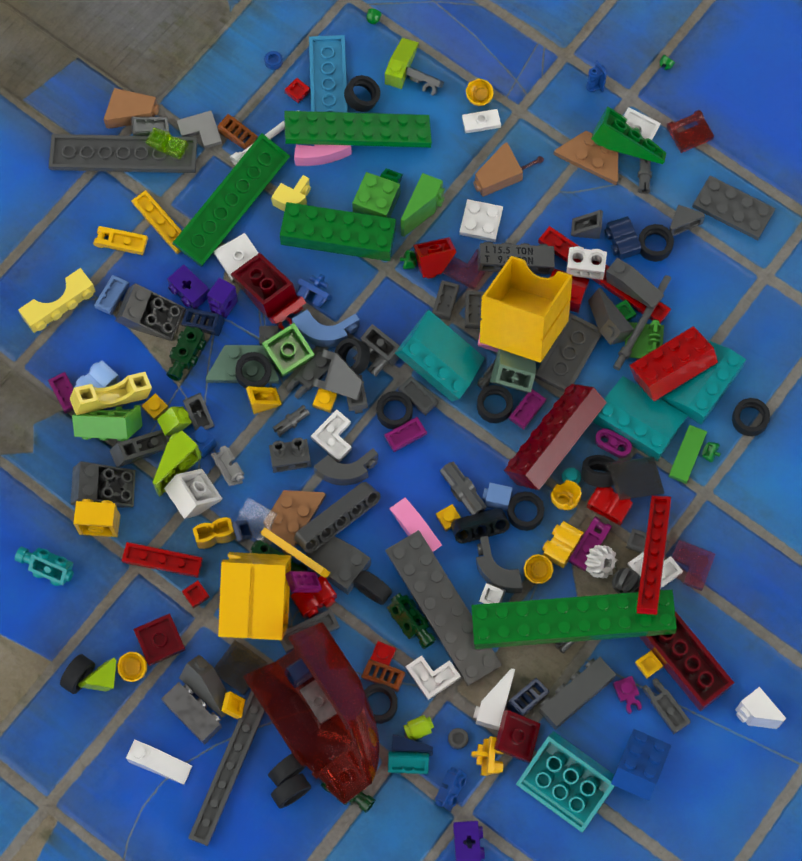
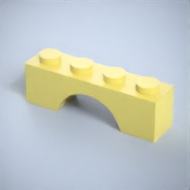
M81 268L65 278L66 289L58 300L51 303H41L33 299L18 309L21 317L33 333L43 330L51 321L58 320L63 313L76 308L78 303L84 299L91 298L96 292L93 283Z
M146 372L128 375L119 383L105 388H96L92 384L75 387L70 401L75 414L80 415L147 399L152 386Z

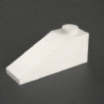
M511 668L481 701L480 707L476 706L473 718L477 719L476 725L499 731L515 669Z
M135 739L126 757L127 761L131 764L185 785L192 769V765Z

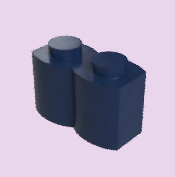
M628 216L607 223V227L604 230L605 236L613 244L611 249L614 256L617 255L621 260L640 254L641 244Z
M304 655L285 668L286 671L284 673L291 685L296 689L316 675L315 672H317L316 667L318 665L312 656Z

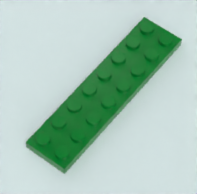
M284 111L285 144L431 148L432 144L429 115Z
M261 133L172 244L202 267L290 158V155Z

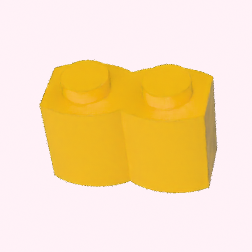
M227 517L219 518L212 523H201L193 528L199 549L210 548L216 543H228L236 538L231 518Z
M564 521L561 525L557 524L552 532L554 537L551 541L547 540L542 548L544 551L543 555L548 557L554 564L564 568L583 537L584 532Z

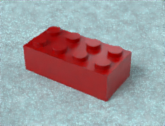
M693 326L630 364L634 380L653 401H656L718 363L714 347Z

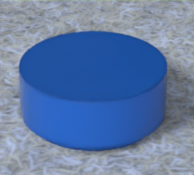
M270 51L265 55L264 60L267 68L276 70L282 66V55L279 52Z

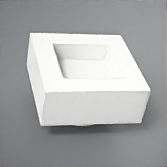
M486 583L479 601L484 604L501 603L506 590Z

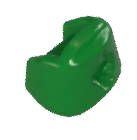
M407 250L404 253V258L400 257V261H404L403 269H414L416 267L417 258L413 251Z
M708 442L703 449L702 457L709 462L714 461L715 455L720 457L721 453L717 452L720 447L719 443Z

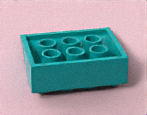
M429 309L395 352L399 358L451 402L461 398L485 359L484 356Z
M709 340L707 341L714 347L718 363L660 397L700 425L703 424L729 388L746 361L744 357L733 350Z
M622 376L604 400L607 403L592 422L628 439L634 448L658 462L688 415L660 398L653 401L639 385Z
M554 731L547 737L516 783L517 786L582 833L615 787L611 784L614 777L613 773Z

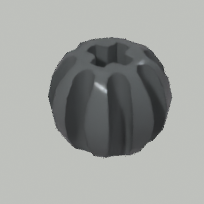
M622 568L613 577V589L618 594L639 592L641 576L632 569Z

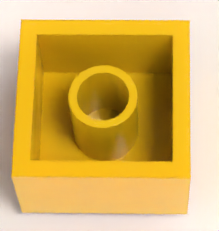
M83 499L82 501H76L73 524L79 535L118 537L121 515L116 504L112 501L103 500L100 503L90 499Z

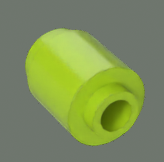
M421 715L408 721L403 728L408 739H414L415 741L431 734V729L434 728L430 716L426 718L425 715Z

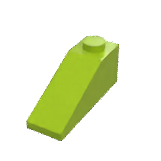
M405 38L400 40L385 71L386 85L400 89L403 88L407 77V69L411 67L419 42Z

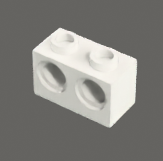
M580 246L570 247L566 273L576 277L603 280L607 252L601 249H584ZM573 259H580L581 262H574ZM598 261L600 264L594 265L592 262Z

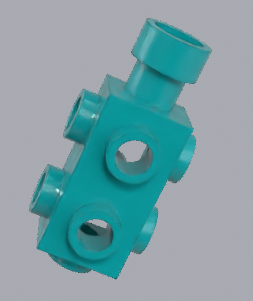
M21 546L16 552L15 561L29 564L28 570L33 572L34 577H45L50 580L52 585H64L73 577V562L50 553L46 549L38 548L31 553L29 549Z

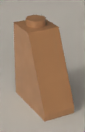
M114 88L104 116L106 128L131 125L132 116L154 117L158 115L159 105L157 104L156 97Z
M504 143L475 174L473 184L476 191H480L482 197L522 181L523 171L508 143Z

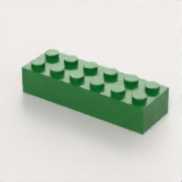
M286 202L280 231L281 245L390 261L396 232V219Z

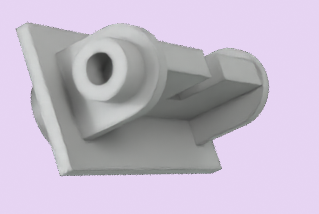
M222 446L219 449L220 452L211 453L215 464L229 486L243 483L244 472L237 462L232 464L235 458L230 448Z

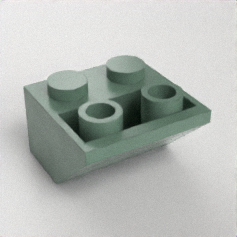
M498 349L490 383L531 393L536 375V361Z

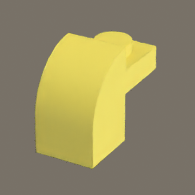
M303 175L294 189L280 183L271 197L272 205L282 211H285L286 202L307 205L306 196L311 189L309 178Z

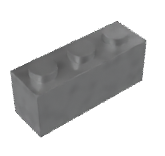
M178 682L161 699L205 745L222 728L219 723L221 719L214 712L210 714L205 709L207 705L200 698L196 700L192 696L194 692L187 684L182 686Z

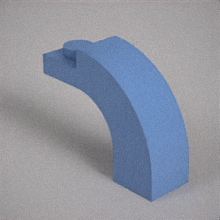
M308 309L292 318V324L295 323L304 339L308 343L319 347H336L342 340L348 338V333L353 334L360 327V319L356 313L333 326L318 323Z

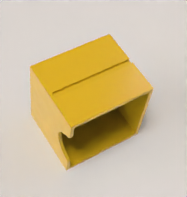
M511 256L482 296L480 343L541 363L569 321L573 275L557 271L553 277L543 278L534 274L529 269L525 260Z
M229 552V560L221 562L218 637L283 640L288 629L290 587L285 574L291 571V555Z

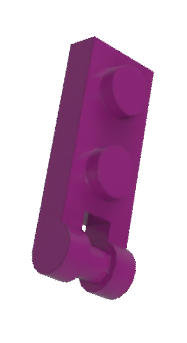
M595 516L568 562L586 571L587 565L584 563L587 561L586 555L590 554L589 549L603 543L612 525L602 523ZM595 528L601 530V534L595 532Z

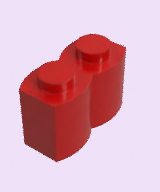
M597 487L587 503V508L621 526L632 507L633 502L630 501L631 498L623 493L619 495L613 492L614 489L612 487Z
M323 576L318 577L322 588L319 592H295L291 595L292 601L303 618H312L319 613L318 610L324 606L326 608L330 607L336 602L337 594Z

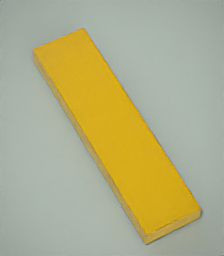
M145 190L131 200L132 204L176 254L180 253L181 250L172 243L182 230L152 196Z
M264 527L261 531V535L324 578H327L331 573Z

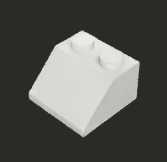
M203 469L176 474L164 488L184 519L198 516L222 500V497Z
M760 687L743 699L735 709L738 719L743 723L746 722L748 726L777 729L786 720V717Z

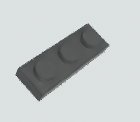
M329 609L287 629L283 640H280L285 652L288 653L340 628L332 610Z

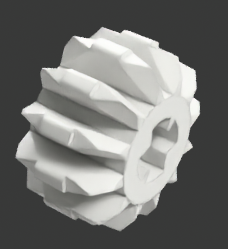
M595 545L594 548L589 549L590 554L586 555L587 561L584 563L587 565L586 571L596 578H607L608 575H613V569L616 568L615 562L617 561L615 558L616 552L605 545Z

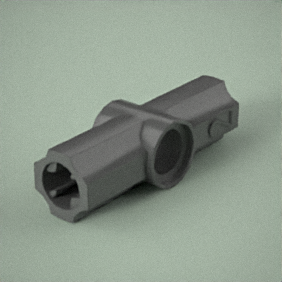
M454 461L449 462L440 470L441 475L450 485L455 498L464 504L471 515L484 512L487 509V506L477 494L472 481L468 477L465 478Z

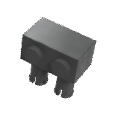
M372 324L360 339L368 346L370 355L376 353L378 356L371 366L367 368L371 374L377 377L386 364H390L393 367L398 361L399 357L395 352L400 345Z
M295 438L292 442L276 441L273 445H269L273 473L311 467L307 439Z

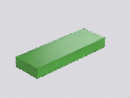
M689 425L668 477L687 484L707 431Z

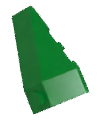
M610 107L605 109L592 134L591 139L595 144L612 151L659 164L665 162L666 152L651 139L643 138L637 127L634 129L630 127L623 115Z

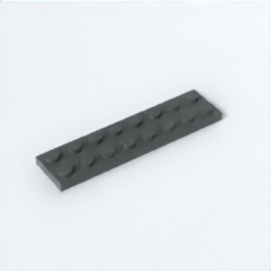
M52 134L49 169L196 173L198 140L197 137Z
M418 530L386 549V554L467 686L502 666L492 648L475 649L472 615L421 532Z

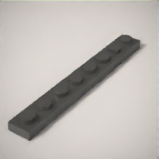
M252 688L244 706L242 718L238 720L188 837L190 840L208 847L271 699L270 694Z

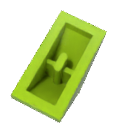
M112 658L104 662L79 682L78 686L80 688L105 692L113 689L116 659Z

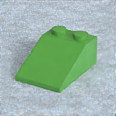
M422 173L402 215L401 236L405 237L433 215L438 206H442L445 198L443 196L445 191L443 180Z

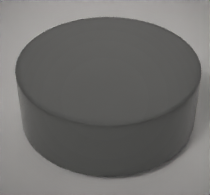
M461 728L453 729L448 736L450 746L454 749L464 748L468 743L467 732Z

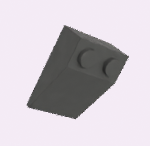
M335 536L316 551L306 553V556L331 572L326 579L347 595L355 587L353 582L362 570L367 571L371 566L370 557Z

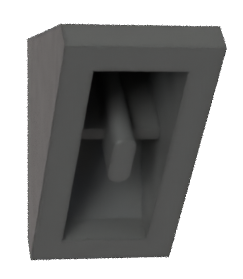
M678 205L669 230L673 236L703 224L705 215L703 212Z
M598 210L573 218L571 236L600 239L603 211Z
M201 393L183 400L195 431L200 426L206 430L214 427Z

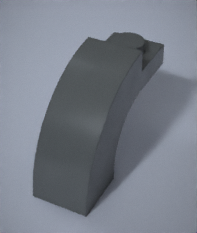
M372 448L360 459L350 464L338 463L327 455L313 466L314 473L331 484L353 485L368 478L367 468L371 469L378 463V453Z
M488 536L480 537V544H477V551L480 557H476V566L482 578L487 583L506 590V593H522L523 586L519 569L507 570L497 565L491 554Z

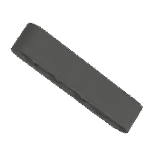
M368 482L360 483L298 530L294 536V541L306 553L316 551L376 505L380 500V493Z

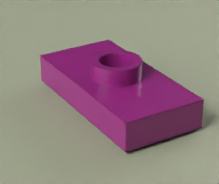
M63 372L49 379L48 382L65 414L74 410L70 401L74 388L66 373Z
M532 389L531 393L526 394L509 416V420L525 430L547 399Z
M416 417L384 434V437L393 452H396L427 435V431L419 418Z
M289 571L285 574L291 592L317 593L322 590L316 572Z

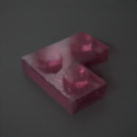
M478 249L468 264L453 257L442 273L475 290L485 274V271H478Z
M678 540L672 558L679 563L690 566L683 584L702 591L715 553Z

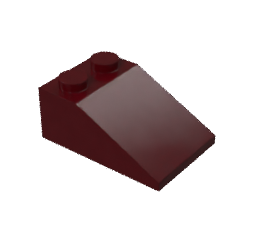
M258 253L231 273L232 278L267 318H270L297 297L293 283L261 253Z

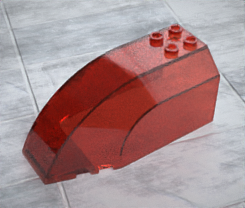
M321 622L288 637L295 648L277 661L252 671L243 677L296 760L302 766L306 765L316 779L320 778L326 784V788L338 800L346 804L373 782L379 762V735L371 705L358 675L324 623ZM301 658L313 677L295 689L284 672L286 671L285 668ZM316 680L337 712V715L323 724L319 722L300 692V689Z

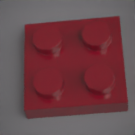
M170 613L133 629L149 666L186 650Z
M504 710L494 749L524 762H531L541 723L512 711Z

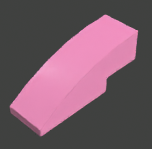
M296 144L295 166H316L341 160L352 155V145L314 144V146Z
M405 497L389 508L407 536L419 530L432 552L442 546L424 519Z

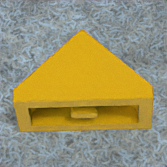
M252 386L246 388L253 414L282 405L276 388Z

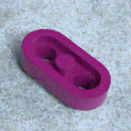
M606 428L599 430L596 434V445L618 458H626L631 453L632 444L623 436ZM607 438L608 442H602L601 439ZM623 447L625 451H619L618 448Z

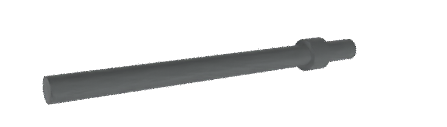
M665 275L657 289L664 293L671 281V277ZM647 307L626 345L619 351V357L613 366L614 369L619 371L625 360L629 359L632 353L631 349L654 311L651 308Z

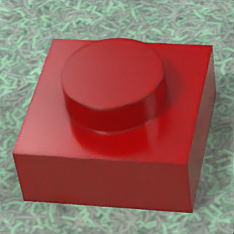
M296 78L285 88V93L299 103L310 93V88Z
M198 580L182 591L193 609L210 598Z
M378 641L370 660L390 666L396 648Z

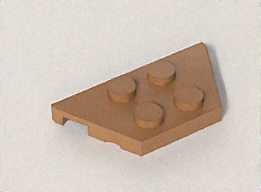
M584 131L555 149V156L617 185L618 152L595 144L591 139L592 133Z
M283 490L264 521L265 527L295 548L297 545L294 541L296 532L312 520L324 501L326 493ZM281 548V550L283 551V553H284L285 555H290L289 553H287L286 551H284V550Z

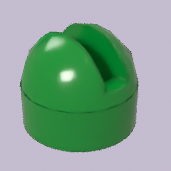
M368 9L367 21L370 24L378 23L382 15L381 12L376 9Z
M663 55L659 61L660 67L664 64L667 65L664 70L671 69L676 63L666 55Z

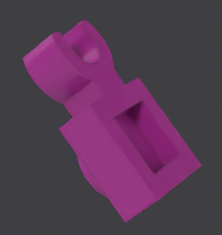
M632 676L613 683L620 703L624 701L627 703L626 711L628 714L632 713L631 705H636L638 710L642 709L640 701L635 699V697L639 696V691Z

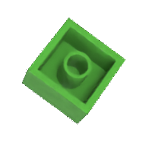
M366 172L352 202L353 212L390 218L400 196V184Z
M295 323L262 343V348L282 378L315 356Z

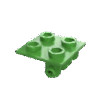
M652 320L651 324H646L631 349L632 353L629 358L640 359L663 345L664 325L659 324L658 320ZM629 322V324L635 329L638 323ZM631 334L626 338L625 345L628 339L630 338Z

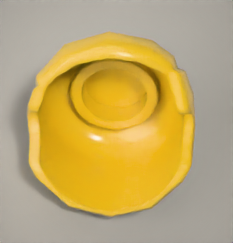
M478 78L468 83L466 88L467 99L475 106L488 104L494 95L493 86L484 79Z
M566 480L561 485L556 484L551 492L552 503L560 510L574 509L581 499V487L576 482Z
M540 554L532 555L528 558L523 567L526 578L535 584L546 583L552 577L554 571L553 564L548 557Z
M127 652L119 658L117 663L118 674L125 681H139L147 672V661L137 652Z

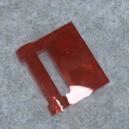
M697 110L693 115L676 122H669L666 125L681 153L714 138L701 110ZM695 121L698 123V125L679 133L676 130Z

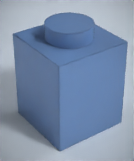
M489 483V488L484 489L482 497L485 500V505L490 508L508 511L513 487Z

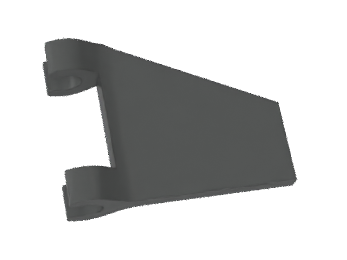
M323 349L321 357L331 359L325 381L314 378L312 386L359 400L364 381L338 353Z

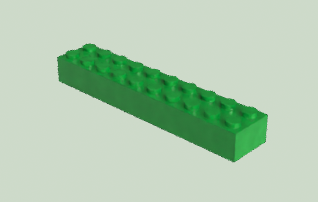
M673 589L660 590L657 615L637 613L639 592L471 605L475 649L675 634L677 627Z

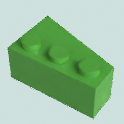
M134 405L133 409H122V406H116V410L101 409L80 415L75 413L72 415L74 437H82L84 440L99 438L103 441L109 439L125 441L143 426L140 405Z

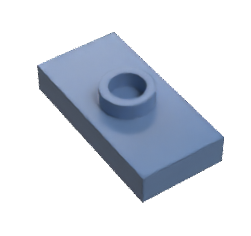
M112 275L94 307L112 315L129 287V282Z

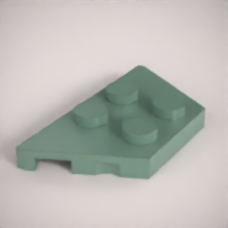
M225 345L207 374L206 383H238L235 367L240 357L248 352L261 353L268 358L270 363L271 361L262 345ZM255 360L245 363L242 368L244 378L252 382L260 380L265 373L263 365ZM271 363L272 372L268 383L279 384L278 375Z

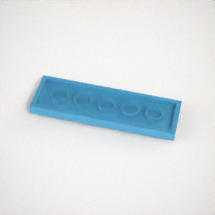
M345 35L309 37L311 111L348 113L347 102L344 97V90L347 86Z

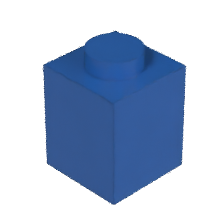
M202 426L190 436L198 445L203 459L217 446L215 438Z

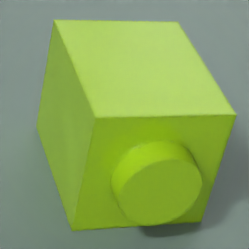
M170 407L157 419L165 436L179 433L192 423L184 407Z

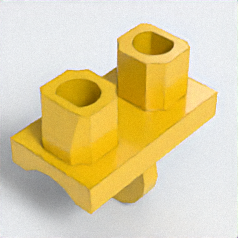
M493 736L483 739V745L478 744L477 751L471 752V757L477 758L476 765H481L482 776L503 772V762L495 761V754L501 755L503 753L494 749L496 737Z

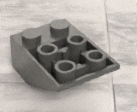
M135 283L128 288L115 321L130 329L172 341L185 307Z
M82 461L73 467L71 505H76V501L90 499L100 503L103 500L112 501L117 507H134L135 470Z

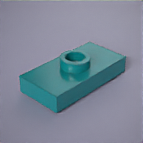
M389 751L388 772L428 774L429 753Z

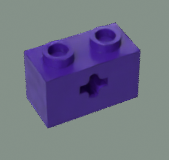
M184 264L167 278L168 289L174 295L178 294L186 307L190 306L192 309H197L208 299L209 288Z
M220 277L207 294L211 312L220 314L224 318L228 317L238 302L235 286Z
M478 821L453 822L456 861H481L485 859L484 847H480V839H483V827L478 826ZM467 839H471V842L475 843L472 844V848H468L466 844L464 845Z

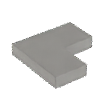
M212 111L177 120L182 137L200 134L205 149L222 144Z

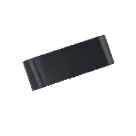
M499 508L458 518L451 524V530L458 543H467L479 540L480 537L501 534L510 527L505 512Z

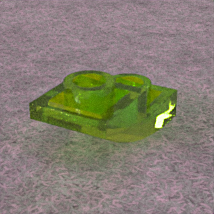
M154 127L145 141L152 148L178 159H181L189 145L186 140L173 137L168 131Z

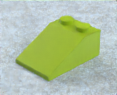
M182 430L179 433H174L169 438L154 477L153 485L159 497L166 492L164 488L176 474L187 472L201 459L198 445Z

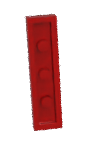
M126 542L122 562L199 578L203 557Z

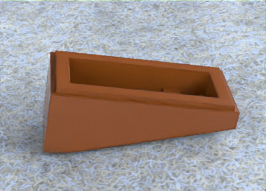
M229 114L218 125V132L244 150L258 138L256 134ZM249 136L250 138L244 143L245 138Z
M369 659L361 678L375 684H385L398 693L406 672ZM372 666L376 667L373 675L369 676ZM379 669H382L383 671L380 678H376ZM389 672L390 675L387 681H384L386 673ZM394 675H396L397 678L395 680V683L392 684V678Z

